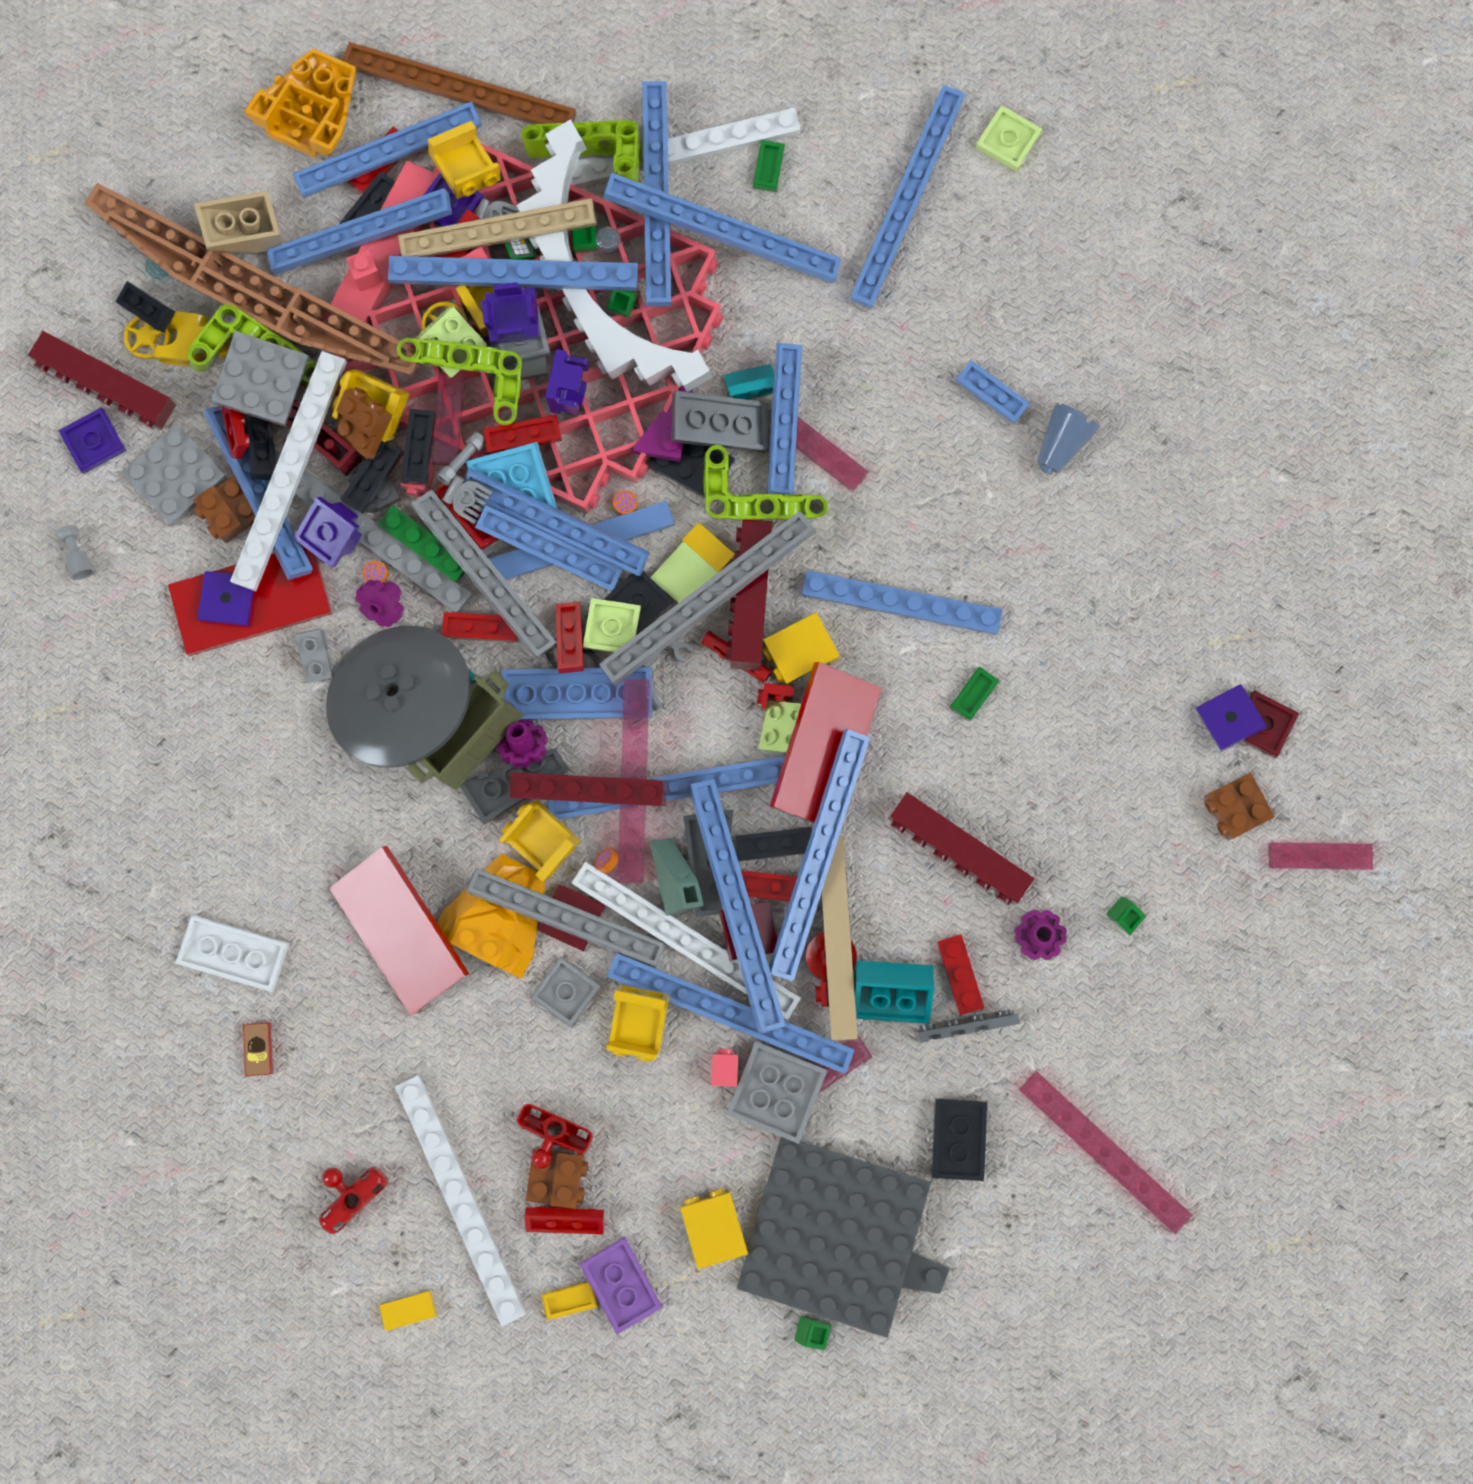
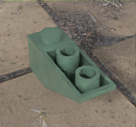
M673 839L650 841L666 916L686 913L704 906L698 880Z

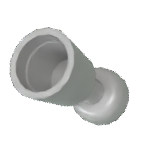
M68 525L58 529L55 532L58 541L66 543L69 551L66 561L70 578L72 580H81L95 573L93 565L86 552L79 550L76 539L79 537L77 526Z

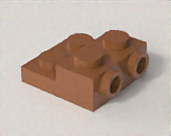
M358 387L345 389L336 410L341 414V418L335 433L364 457L374 459L392 414L384 409L385 406L382 403L369 398L365 390Z
M235 475L217 488L211 486L193 499L197 505L193 508L201 520L206 518L210 523L207 527L208 531L215 539L220 537L225 543L253 525L256 517Z
M1251 772L1204 795L1206 799L1204 803L1208 812L1211 815L1214 814L1218 821L1216 824L1221 836L1226 837L1227 840L1234 839L1275 818Z
M551 1150L552 1160L547 1168L537 1169L531 1162L526 1201L576 1209L578 1203L583 1204L585 1188L581 1187L582 1177L587 1176L588 1161H584L585 1155Z

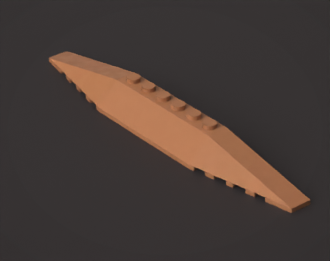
M99 183L95 185L85 202L87 206L174 279L224 305L231 304L257 322L295 343L411 376L419 364L417 362L405 361L399 357L397 346L400 341L300 288H294L226 251L207 250L204 239L199 235ZM327 312L329 313V317L326 324H324L321 321L324 320L325 313ZM405 343L402 345L403 355L406 357L414 356L416 353L415 348Z

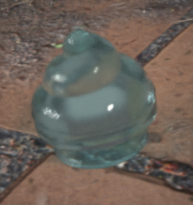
M606 226L597 232L596 243L601 250L611 252L619 247L621 238L615 228Z
M147 259L145 270L151 277L162 280L169 275L152 259Z

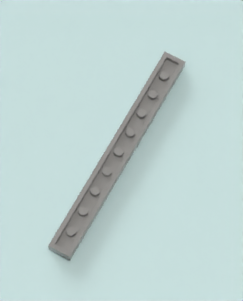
M278 450L275 453L276 464L281 454ZM304 470L295 492L296 496L312 506L317 497H322L331 504L337 502L344 504L359 516L353 522L360 526L357 531L362 534L359 540L362 545L452 612H461L473 596L470 592L451 580L366 515L344 503L339 495Z
M801 511L797 512L599 664L616 686L816 533L815 528Z

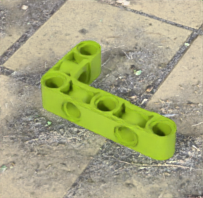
M632 120L572 122L587 148L580 156L613 155L615 174L639 183L642 145L636 122ZM563 123L531 124L525 126L521 131V137L527 156L531 158H551L552 156L546 147L549 141L545 134Z
M225 304L217 310L190 346L188 359L190 366L195 371H207L215 360L220 357L219 353L226 343L233 339L235 331L301 353L303 352L237 307ZM225 315H232L235 317V321L226 323L222 318ZM198 353H202L207 358L202 362H197L193 357ZM311 358L308 359L300 385L306 389L310 382L306 375L314 372L317 364Z
M405 338L398 343L397 353L405 361L496 374L493 415L496 421L502 425H509L515 420L520 396L522 367L521 358L517 353L497 350V348L431 339ZM406 342H411L416 347V353L412 357H406L402 353V345ZM463 349L467 353V359L464 363L458 364L452 359L454 350ZM508 355L514 356L517 360V366L513 370H507L503 366V359ZM507 406L511 409L512 415L508 420H501L498 417L500 407Z
M714 445L705 453L703 476L705 511L711 518L730 520H788L799 511L806 518H818L825 515L828 510L826 499L819 495H732L728 490V474L730 472L728 470V452L724 447ZM718 450L722 453L723 461L720 464L711 462L709 456L712 451ZM714 500H718L723 504V511L718 515L710 510V504ZM763 500H768L772 503L773 509L771 513L764 514L761 512L760 503ZM813 500H818L822 505V509L818 514H814L810 510L809 506Z

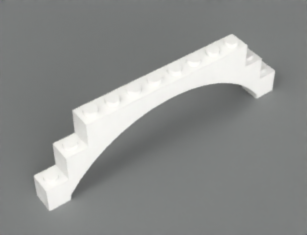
M571 119L545 134L549 141L546 147L552 158L531 169L535 177L531 181L538 193L516 205L520 212L568 203L569 189L575 167L581 153L587 150ZM567 231L529 238L535 250L540 248L543 253L539 257L540 260L573 261ZM562 289L566 296L562 300L569 312L574 310L577 316L574 322L580 333L586 332L589 339L585 340L592 354L595 352L598 354L600 360L597 361V364L603 375L608 373L613 380L634 368L641 381L645 379L650 386L671 374L677 386L681 387L683 385L687 392L713 378L698 350L693 353L672 350L644 340L610 318L590 297L586 289Z

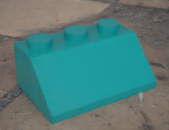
M857 960L854 981L856 1019L929 1024L935 988L934 965Z

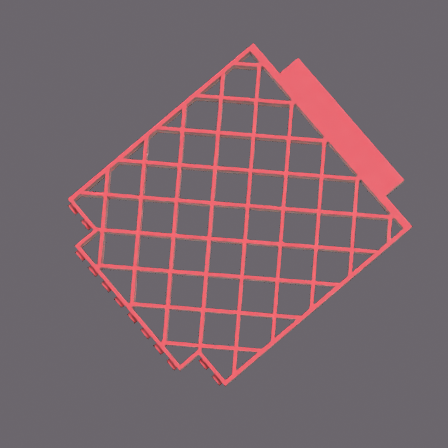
M481 143L493 164H499L504 181L477 191L483 194L484 199L489 202L510 196L512 205H518L514 194L534 187L531 180L535 177L531 169L535 167ZM406 161L381 210L423 196L440 173L437 166L431 172ZM506 170L519 176L509 179ZM571 184L568 195L569 199L574 200L571 202L592 198L594 210L604 214L607 218L611 231L597 235L598 250L616 244L622 263H629L622 242L645 235V218ZM614 219L626 224L627 226L617 229ZM429 222L431 229L436 228L435 222ZM425 224L361 245L358 253L367 249L370 250L383 282L360 291L349 268L331 302V305L371 326L373 324L380 331H382L380 323L414 312L422 332V315L420 310L452 299L456 300L457 305L465 313L462 301L456 291L459 285H448L415 296L411 284H405L409 299L381 308L394 285L388 281L389 256H401L398 235L422 231ZM571 230L567 231L573 259L576 258L577 261L583 262L581 256L595 252L574 253ZM670 230V245L681 249V251L672 254L670 252V271L679 294L671 297V307H646L641 295H639L636 302L638 309L633 310L629 318L621 314L611 318L622 327L643 321L650 342L658 345L649 319L683 307L693 334L660 344L659 346L678 351L694 347L692 353L698 350L701 354L703 349L707 350L713 339L711 334L714 328H719L723 320L721 305L702 297L708 284L706 280L709 274H714L718 265L716 250ZM484 246L483 250L488 259H492L488 247ZM543 254L536 256V258L532 260H540L539 257H541ZM698 259L705 260L691 290L685 292L676 267ZM646 263L638 265V279L646 277ZM542 288L544 297L537 299V306L540 312L550 310L558 336L547 339L550 352L563 348L564 351H567V355L571 356L568 346L589 338L585 331L580 333L579 329L566 333L562 332L554 308L564 305L562 298L566 296L563 290L549 295L548 289ZM586 289L597 305L598 302L595 294L606 291ZM690 305L711 314L702 332L698 330ZM325 313V318L321 321L322 323L326 324L329 313ZM468 321V324L476 333H480L474 321ZM411 342L405 343V344H407V345H409V346H411V347H413V348L416 349V347H415V345H414L413 343H411ZM336 354V356L347 361L343 374L354 369L365 372L379 367ZM433 366L436 377L401 388L396 371L388 369L393 386L410 393L408 400L439 389L441 390L449 416L435 421L433 442L458 454L466 446L459 426L493 415L495 398L487 372L461 369L453 377H449L446 373L441 374L439 366ZM599 366L589 368L588 372L583 371L581 381L588 383L609 376V374L603 375ZM621 374L618 376L626 399L625 401L590 412L587 400L584 397L583 408L586 414L559 423L561 435L590 426L599 454L563 466L556 443H551L558 468L546 471L549 482L563 479L567 493L551 486L554 499L588 514L591 508L595 509L600 499L598 493L601 487L605 488L610 480L611 474L609 472L635 484L639 477H644L648 469L646 463L649 459L646 453L640 454L633 470L613 462L633 455V448L639 440L604 452L595 424L630 412L639 438H641L644 432L636 410L668 399L663 408L667 413L672 404V393L680 388L677 384H672L669 375L664 378L666 387L631 398L624 375ZM482 376L490 402L455 414L446 387ZM528 379L531 388L520 392L517 406L536 400L541 417H546L540 399L546 396L548 383L536 386L534 379ZM340 381L335 391V396H339L341 390ZM407 404L399 426L407 429L409 418ZM502 406L499 408L498 417L501 420L500 412L510 409L509 407ZM454 428L458 442L440 434V432ZM487 447L477 452L474 451L469 459L489 455ZM601 466L584 501L574 497L567 477Z

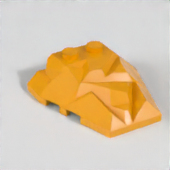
M312 48L291 65V71L285 76L281 77L278 75L274 78V84L266 91L260 89L256 92L244 110L245 115L257 126L264 128L266 134L271 139L313 158L317 157L318 154H332L344 134L357 71L356 67Z
M502 853L484 870L544 895L546 880L542 882L536 876L537 871ZM466 887L442 911L437 924L450 944L522 979L534 957V945L539 927L538 921L466 893Z

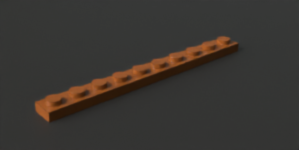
M353 42L348 43L342 61L355 66L356 72L466 104L472 101L474 107L531 124L565 123L570 119L574 122L577 114L576 109Z

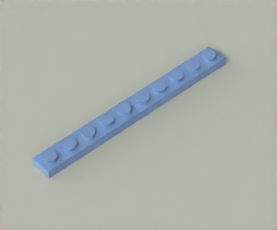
M642 81L644 185L669 194L666 81ZM645 214L646 307H671L670 224Z
M946 85L942 86L850 296V301L873 309L965 98V93Z
M612 172L610 174L603 196L606 200L832 284L837 278L841 258Z
M389 256L388 281L392 284L492 287L493 285L517 282L520 287L637 291L638 263Z
M848 729L843 731L769 965L771 975L794 981L870 737Z
M785 756L649 779L668 780L666 801L691 797L688 789L690 784L714 779L718 793L777 783ZM547 800L549 811L558 819L641 806Z
M711 779L690 784L688 786L758 1032L761 1034L785 1027L786 1024L715 781Z
M616 953L607 977L628 986L670 994L669 1002L843 1074H846L855 1051L852 1048L788 1022H785V1027L759 1034L751 1007Z

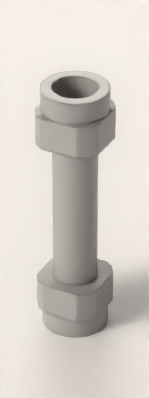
M474 432L466 440L467 445L450 465L442 467L437 474V478L443 484L448 486L453 481L456 472L474 451L477 452L482 449L486 441L481 434Z

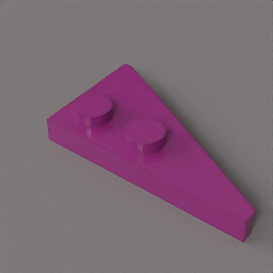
M683 385L678 390L687 392ZM672 404L667 413L662 410L634 446L633 454L640 455L641 453H646V456L680 462L683 443L671 442Z

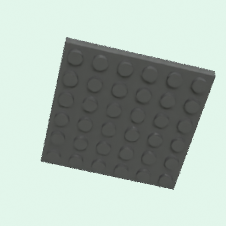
M780 1137L737 1289L888 1338L931 1182L800 1141L798 1144Z

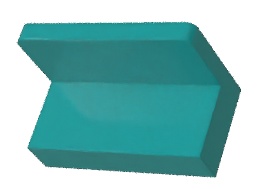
M771 364L725 374L724 376L729 398L748 400L773 394L774 372Z

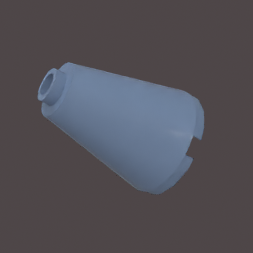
M1056 403L1037 460L1041 464L1039 469L1050 475L1053 472L1059 473L1093 437L1100 425L1094 420L1089 424L1086 422L1085 414L1065 404L1060 406L1059 403Z

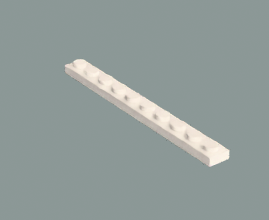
M791 108L668 138V166L761 143V140L773 141L801 134L796 110ZM643 145L641 147V166L639 173L644 172ZM600 155L578 160L571 184L581 188L608 181L611 172L615 174L613 155Z
M323 351L320 354L230 582L253 591H256L347 364V361L343 358Z
M586 862L583 864L572 882L573 885L747 994L738 960L729 961L726 950L672 916H666L664 911ZM773 981L783 1018L788 1020L801 998Z
M418 1075L395 1086L501 1327L525 1316L527 1313L421 1076Z

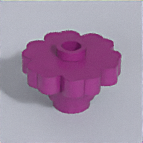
M368 580L356 590L355 600L360 604V612L368 620H375L377 625L391 627L393 623H397L403 616L404 607L399 603L401 589L394 582L387 581L382 583L379 580Z
M518 720V722L512 723L507 728L506 735L497 745V750L503 762H511L514 768H528L531 761L540 762L547 753L545 745L549 739L541 725L535 726L532 720Z
M1035 909L1022 915L1020 918L1021 925L1014 928V942L1022 945L1021 954L1028 956L1031 960H1037L1040 957L1043 960H1050L1054 956L1059 955V945H1063L1067 941V930L1064 926L1059 925L1060 917L1053 914L1050 910H1044L1040 913ZM1038 930L1044 934L1042 940L1037 938L1036 933Z

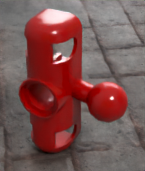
M525 1104L517 1118L519 1128L525 1129L531 1134L544 1139L541 1148L535 1150L531 1156V1162L537 1169H545L550 1165L552 1160L550 1151L553 1145L572 1150L578 1155H585L591 1146L593 1135L590 1130L535 1105ZM532 1108L541 1112L540 1118L531 1115ZM552 1126L561 1127L562 1132L559 1135L553 1136L548 1133L549 1128ZM579 1129L587 1132L586 1139L577 1135Z
M330 1167L323 1172V1184L329 1188H335L341 1194L319 1216V1224L326 1232L336 1234L341 1231L388 1185L389 1180L378 1167H370L350 1187L342 1180L343 1176L338 1168ZM369 1172L370 1175L362 1181V1178ZM378 1184L383 1186L376 1193L372 1191ZM350 1193L356 1194L359 1198V1204L356 1208L350 1207L347 1203V1197ZM329 1210H331V1212H330L325 1218H323V1216H324ZM341 1221L343 1225L337 1231L333 1228Z

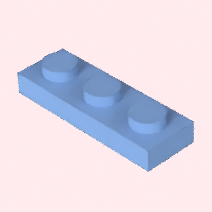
M972 360L956 378V383L1013 425H1015L1030 405L1028 401Z

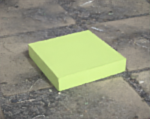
M1001 105L977 142L976 149L1017 172L1039 138L1042 128Z
M682 542L650 578L678 604L719 572Z
M591 598L583 648L609 653L617 651L637 635L641 606Z

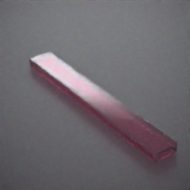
M624 679L621 778L647 779L650 680ZM620 804L618 882L644 883L646 805Z
M1035 1071L1018 1089L1173 1234L1176 1235L1192 1217V1214L1040 1073Z

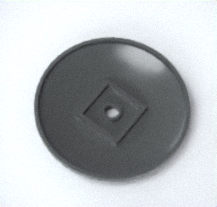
M409 625L396 626L369 636L345 656L331 679L326 699V715L333 737L350 756L370 766L396 768L411 765L429 757L444 746L454 735L466 714L471 693L470 674L466 661L461 652L448 638L429 628ZM392 687H399L398 692L394 696H388V692Z

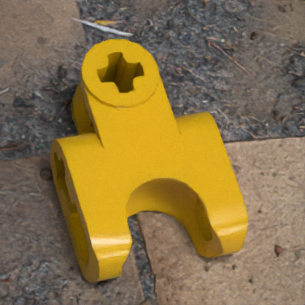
M176 311L168 328L177 330V337L169 345L156 346L154 358L163 364L191 367L188 359V350L203 327L208 323V318L200 314ZM230 340L220 351V357L217 359H223L227 356L231 344ZM198 353L193 357V359L197 362H201V358L206 356L202 353Z

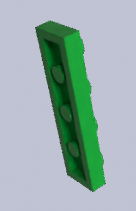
M394 505L389 508L378 523L380 527L454 582L458 583L465 574L437 537Z

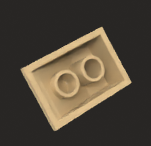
M268 191L194 203L207 250L258 253L281 245L280 232Z

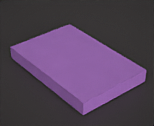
M625 1237L579 1263L616 1334L621 1333L662 1308L658 1297Z

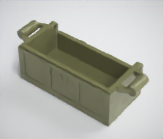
M496 671L491 672L490 675L484 678L477 674L474 676V679L479 684L474 682L471 686L469 705L457 731L444 746L420 761L429 770L427 775L416 763L408 766L407 770L420 783H424L427 779L435 776L442 783L457 790L503 739L507 728L512 723L518 722L524 715L504 696L509 683ZM489 680H491L501 691L499 692L491 683H489Z

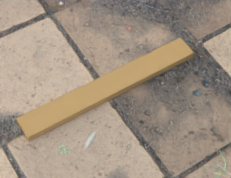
M590 198L398 235L401 256L432 257L595 226L597 222L593 200Z
M843 835L839 836L821 892L831 1041L858 1039Z

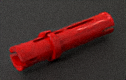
M709 630L701 644L719 654V658L724 660L726 659L727 645H732V642H726ZM762 664L760 671L743 670L763 684L772 673L771 669Z

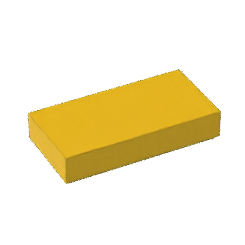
M699 522L682 539V542L688 545L718 572L723 570L734 558L735 554Z
M588 1281L541 1294L547 1321L599 1306L597 1297Z
M431 1290L379 1305L385 1331L437 1316Z

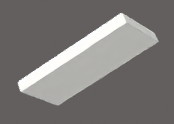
M191 914L175 964L274 992L290 943Z

